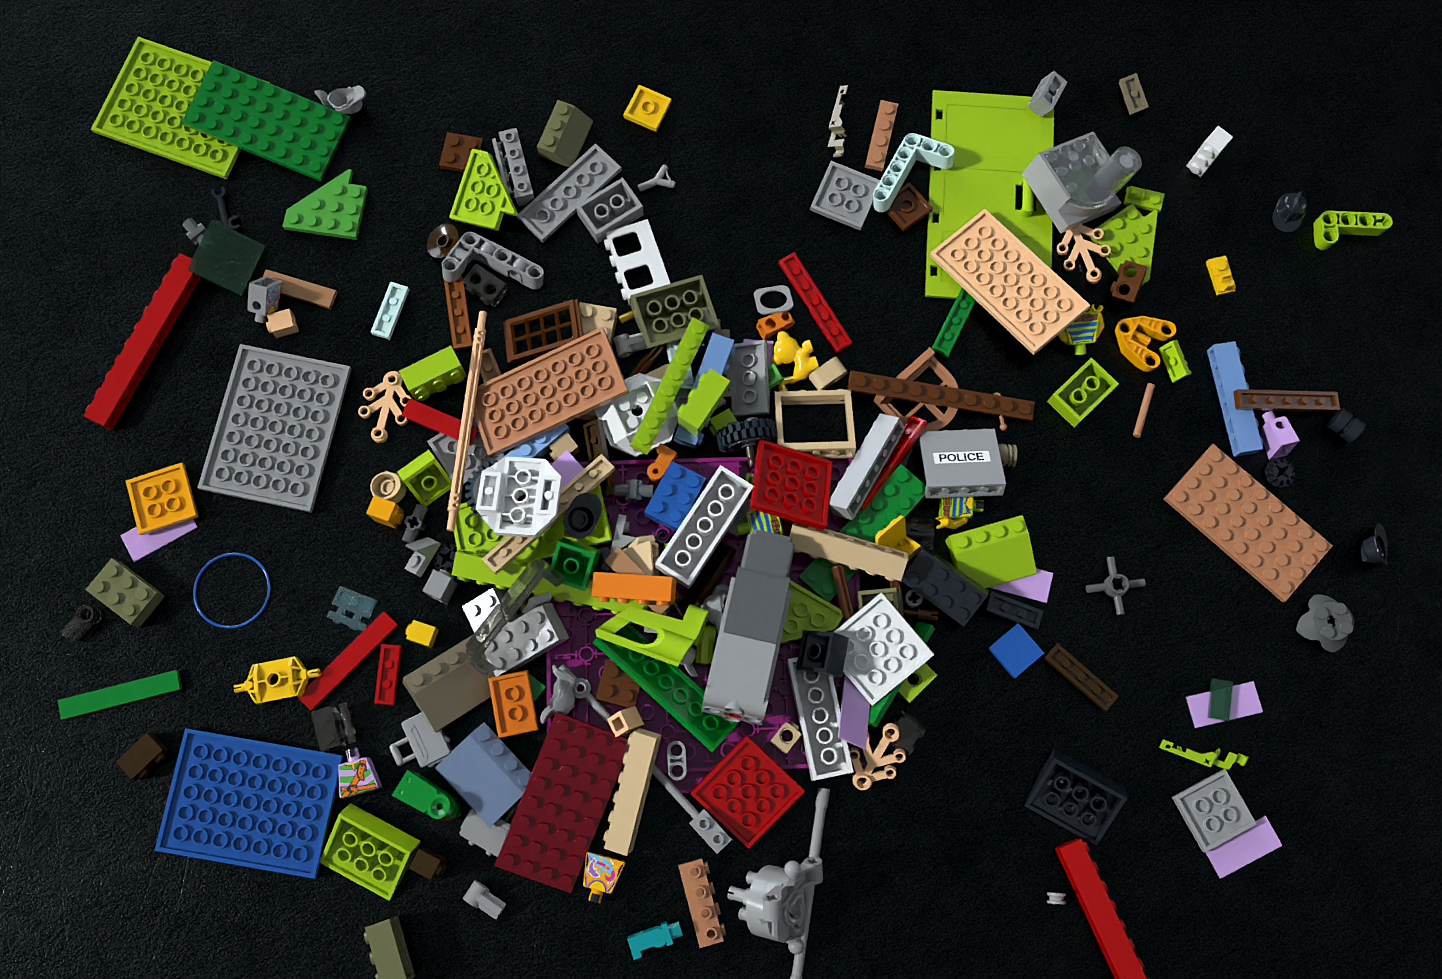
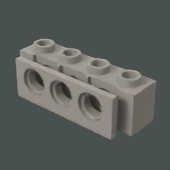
M517 128L499 132L501 142H496L495 138L492 139L501 178L511 199H516L517 206L528 205L535 198ZM502 150L506 152L505 158H503ZM506 166L510 168L509 174H507ZM510 182L514 184L513 191L511 190Z

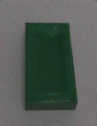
M1211 679L1207 718L1229 721L1233 682Z

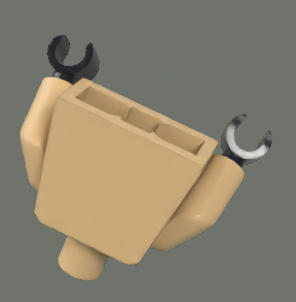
M659 532L656 537L653 535L637 537L623 551L647 575L660 576V571L656 569L655 563L659 558L658 545L663 546L667 542L666 540H659V537H664L665 533Z

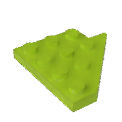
M472 149L449 218L498 231L504 213L517 216L518 213L491 154L486 151Z
M1132 203L1097 227L1102 229L1104 233L1100 241H1095L1091 236L1089 237L1097 245H1108L1110 247V255L1106 259L1116 271H1118L1120 263L1124 264L1125 260L1147 266L1148 270L1142 283L1144 285L1150 279L1158 211L1155 209L1143 217ZM1096 232L1094 235L1095 237H1100L1101 233ZM1104 248L1101 252L1106 254L1108 250ZM1129 268L1126 276L1134 277L1137 270Z
M790 580L788 590L792 591L780 644L802 639L803 630L835 631L843 618L842 611Z

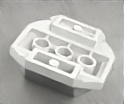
M641 373L625 379L629 394L595 409L597 418L603 422L605 436L612 448L636 458L644 455V453L630 447V444L662 379ZM673 401L650 451L657 449L660 443L666 445L672 441L678 424V408L675 401ZM635 409H641L643 411V413L640 416H634L632 414V412Z
M505 457L482 471L476 510L496 535L536 538L557 518L562 477L546 459ZM526 495L523 501H517L520 496Z

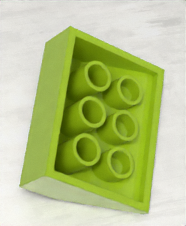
M1023 515L954 534L945 540L953 566L985 589L1037 574L1030 536Z
M350 803L339 813L321 856L320 863L390 901L414 858L421 841Z

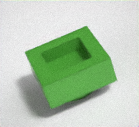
M774 363L768 366L770 390L783 382L784 378Z

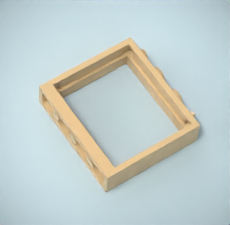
M821 389L817 391L783 390L775 392L774 410L777 432L776 442L778 445L824 459L855 457L856 442L851 391L844 389ZM845 403L848 441L784 443L781 405Z

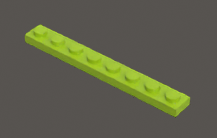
M692 317L635 433L630 447L646 455L649 453L709 325Z

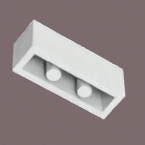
M1217 126L1186 166L1191 172L1201 177L1233 137Z

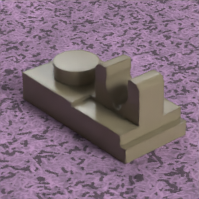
M1137 73L1119 80L1130 115L1149 107Z

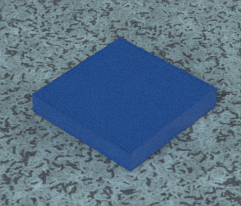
M1019 623L988 648L1013 678H1016L1044 654Z

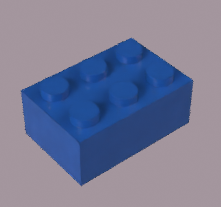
M671 461L644 511L645 517L676 532L698 500L706 484V478Z

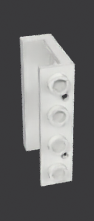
M648 219L605 232L606 239L604 244L606 250L611 251L612 256H609L612 267L616 266L618 272L615 273L618 284L622 283L623 289H621L623 299L628 300L629 305L631 295L670 284ZM632 232L637 233L642 249L638 252L619 257L612 240ZM647 265L652 275L653 283L630 290L624 272Z

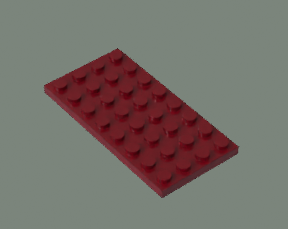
M556 711L494 866L571 893L622 768L624 755L629 750L628 738L624 736L615 737V734L611 731Z

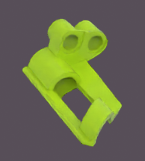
M690 604L683 620L628 606L597 628L595 632L598 638L678 667L692 645H700L704 635V627L709 617V611ZM629 622H633L657 631L658 635L655 642L641 644L614 633Z

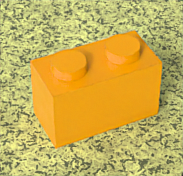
M375 495L366 512L374 521L395 529L404 519V511L396 503Z

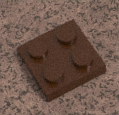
M447 132L439 164L440 168L464 172L471 150L482 151L483 138Z
M909 182L900 188L886 212L905 231L932 212L933 207Z
M606 660L595 699L631 708L636 705L640 686L616 663Z

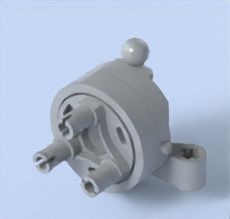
M809 857L800 865L796 861H789L784 868L766 865L758 873L753 871L747 873L746 882L751 884L750 889L745 890L734 886L729 888L728 891L734 894L728 893V899L743 902L746 907H742L739 910L738 916L740 920L747 921L748 928L753 935L782 943H789L788 948L793 954L803 952L805 945L801 937L805 932L801 925L805 916L804 889L823 881L822 859Z

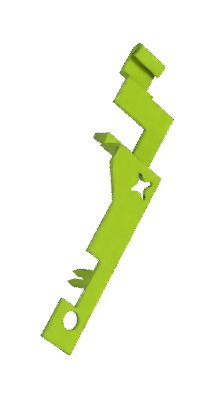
M1164 739L1159 746L1161 749L1211 767L1213 764L1226 770H1230L1235 762L1245 766L1248 757L1245 755L1229 752L1223 762L1217 760L1221 752L1220 748L1215 753L1200 754L1190 749L1183 752L1181 747L1180 749L1179 746H1177V749L1172 748L1174 743Z

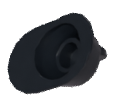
M1302 192L1286 193L1279 198L1273 212L1272 221L1274 226L1281 232H1293L1300 226L1307 208V201Z
M588 492L580 493L571 502L563 524L565 531L572 538H586L594 530L602 511L601 501L596 495Z
M1377 524L1375 534L1362 542L1361 557L1363 562L1383 563L1387 566V536L1383 526Z

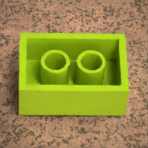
M452 346L399 371L415 401L426 400L431 394L442 392L447 386L453 383L458 384L467 377Z
M1090 358L1047 402L1075 427L1119 383L1095 360Z
M711 368L708 373L704 372L698 381V388L691 390L688 395L687 404L683 403L677 412L678 425L696 437L729 389L730 380Z

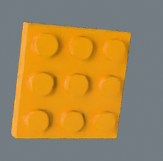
M178 463L126 480L140 535L158 531L198 517L185 464Z

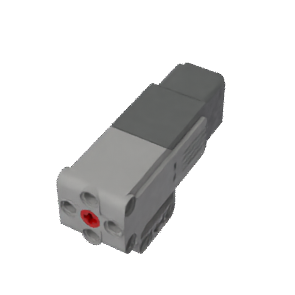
M754 529L752 534H748L741 566H738L736 578H731L701 712L719 715L723 719L732 722L744 721L762 725L792 591L788 590L790 582L788 576L795 548L791 537Z

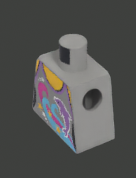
M264 276L249 283L247 309L250 312L256 313V322L266 323L267 315L277 310L283 281Z

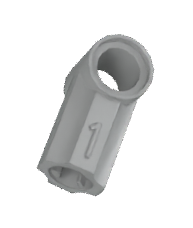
M641 333L634 335L622 334L613 339L619 358L629 357L634 352L648 349Z
M474 880L463 899L473 907H479L485 913L497 919L504 910L506 903L489 892L490 890L482 883Z

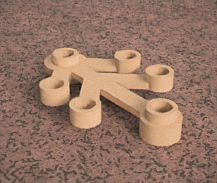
M1079 225L1066 231L1062 242L1057 246V252L1060 255H1065L1068 252V244L1073 236L1076 243L1069 258L1064 262V269L1066 271L1074 270L1075 261L1080 253L1088 270L1086 274L1087 281L1091 284H1096L1101 280L1102 273L1098 268H1095L1088 250L1099 253L1102 257H1107L1110 255L1111 249L1108 245L1100 246L1084 240L1081 236L1082 233L1091 236L1095 241H1100L1104 234L1102 229H1091ZM1096 232L1101 233V236L1095 237L1094 234ZM1064 246L1066 250L1060 251L1059 248ZM1105 248L1108 250V253L1104 254L1101 250ZM1072 263L1073 266L1071 268L1066 267V264ZM1092 272H1096L1098 275L1096 277H1092L1090 274Z
M396 371L388 372L384 376L383 382L376 387L366 388L363 391V396L371 401L377 394L386 390L384 397L369 406H361L358 410L362 418H368L371 413L381 408L377 427L371 431V437L377 443H383L388 438L385 425L390 409L399 425L404 426L408 422L406 418L403 422H399L402 412L393 399L394 391L400 397V403L403 407L406 406V404H403V401L411 399L401 387L403 379ZM391 378H396L393 383L389 382ZM368 392H372V396L367 397L366 395ZM367 409V414L362 415V411ZM377 431H381L380 436H375Z
M889 723L883 727V737L874 753L870 747L869 733L867 732L866 749H863L867 765L864 769L859 760L860 750L857 747L849 749L850 758L856 772L853 775V784L859 790L868 789L877 780L893 779L896 776V768L893 765L887 764L905 761L906 753L903 749H896L893 754L881 757L888 744L898 739L899 728L897 725ZM894 729L895 731L890 733L887 730ZM856 752L858 755L852 756L851 753ZM902 754L903 757L898 758L896 755ZM887 765L884 771L872 773L875 767ZM892 770L893 773L889 774L887 773V771ZM863 777L866 778V780L861 781L859 778Z

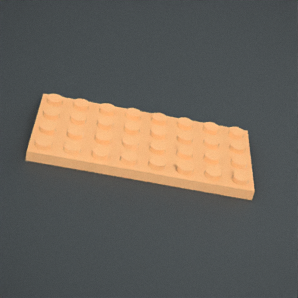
M986 209L982 210L930 253V257L1033 355L1090 308V304Z

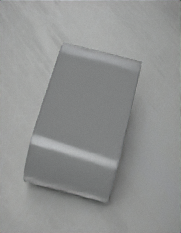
M679 741L671 742L667 748L668 773L673 780L679 781L685 778L687 773L686 750L683 743ZM674 745H679L682 748L681 755L677 757L671 754V748ZM679 765L683 768L682 776L675 777L672 775L674 766Z

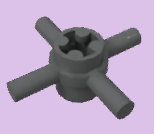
M1107 557L1110 576L1102 584L1086 585V592L1105 591L1107 595L1114 597L1117 615H1123L1125 612L1122 596L1128 588L1145 586V579L1128 580L1124 575L1117 574L1115 557ZM1112 581H1114L1115 585L1120 584V588L1115 590Z

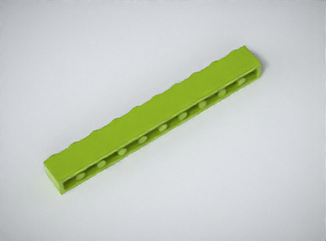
M460 549L455 553L452 575L457 576L459 580L468 581L472 579L481 585L495 584V587L499 589H507L509 587L515 589L514 591L518 593L532 592L534 596L550 592L555 601H573L572 604L577 606L591 605L595 610H603L605 608L611 610L614 614L620 613L628 606L647 611L648 605L637 604V600H629V604L617 603V599H610V602H599L598 598L591 596L592 577L586 590L582 591L547 579L550 568L513 560L495 575L482 560L487 554Z

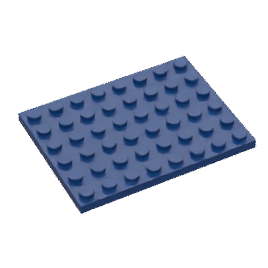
M185 728L155 851L317 878L339 781L338 765L343 763L344 756Z

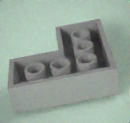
M491 588L462 606L496 677L510 674L569 639L552 603L541 604L519 617L506 590Z

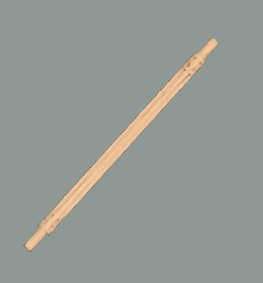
M485 311L479 312L477 328L474 331L452 487L447 510L449 511L448 531H455L457 513L460 511L486 334L487 312Z

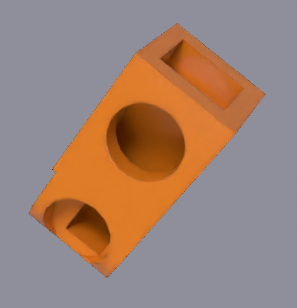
M785 311L759 319L756 327L762 339L767 340L778 332L792 327L795 322L790 312Z
M662 443L656 449L659 456L647 469L649 479L655 483L661 481L670 462H674L677 458V452Z

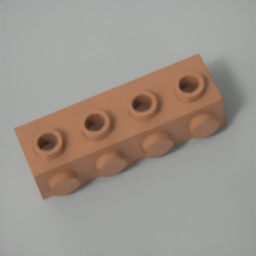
M701 858L679 864L699 947L702 948L723 942V936L726 935L724 924H719L717 915H721L718 902H713L712 895L715 894L713 882L708 883L707 874H710L708 863L703 862Z

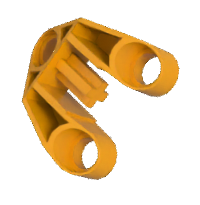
M1146 316L1123 319L1115 327V334L1121 353L1134 366L1146 372L1154 370L1160 364V357L1155 352L1147 349L1151 338L1165 341L1176 333V326L1172 322ZM1120 325H1126L1128 333L1122 332ZM1162 327L1169 328L1171 330V334H1164L1162 332ZM1146 358L1154 359L1155 365L1149 366L1146 363Z

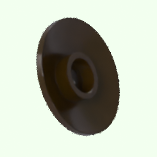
M443 224L435 228L427 241L429 254L437 259L445 258L459 241L458 230L451 224Z

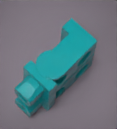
M667 921L661 923V926H655L630 935L627 940L635 960L642 957V950L653 946L657 948L662 947L665 943H667V946L672 945L673 939L683 936L679 922L668 925Z

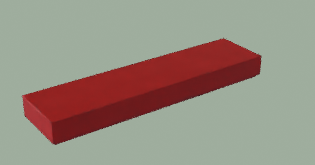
M409 398L401 414L402 417L457 441L459 440L461 420ZM473 425L469 446H472L479 432V428Z

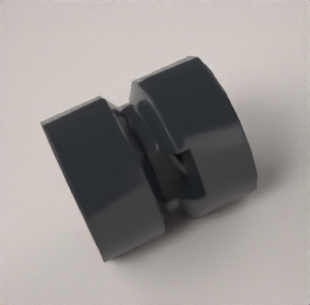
M1342 408L1333 416L1327 427L1335 433L1340 432V437L1351 443L1364 430L1366 423L1359 418L1353 419V414Z

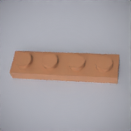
M880 101L865 168L883 171L898 108L897 103Z

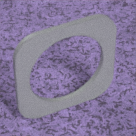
M780 285L761 288L754 292L757 311L760 314L785 312L793 308L791 293L787 286ZM771 291L781 292L787 297L786 303L775 309L764 307L760 299L762 295Z

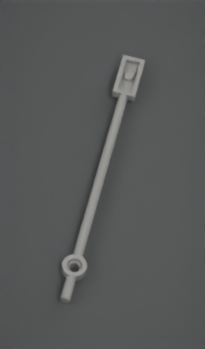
M565 664L561 665L558 668L560 670H564L572 674L575 677V675L565 666ZM575 677L576 683L572 690L574 696L578 699H585L609 725L607 719L611 715L591 694L590 683L586 679H577ZM579 685H584L582 692L577 691ZM628 734L622 735L624 737L629 738ZM654 764L652 774L690 814L693 820L689 824L718 854L732 839L705 809L699 813Z

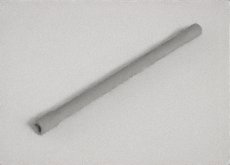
M818 788L809 857L819 858L830 789ZM815 885L804 889L805 916L801 928L805 933L801 940H803L805 947L802 953L795 954L790 979H802Z

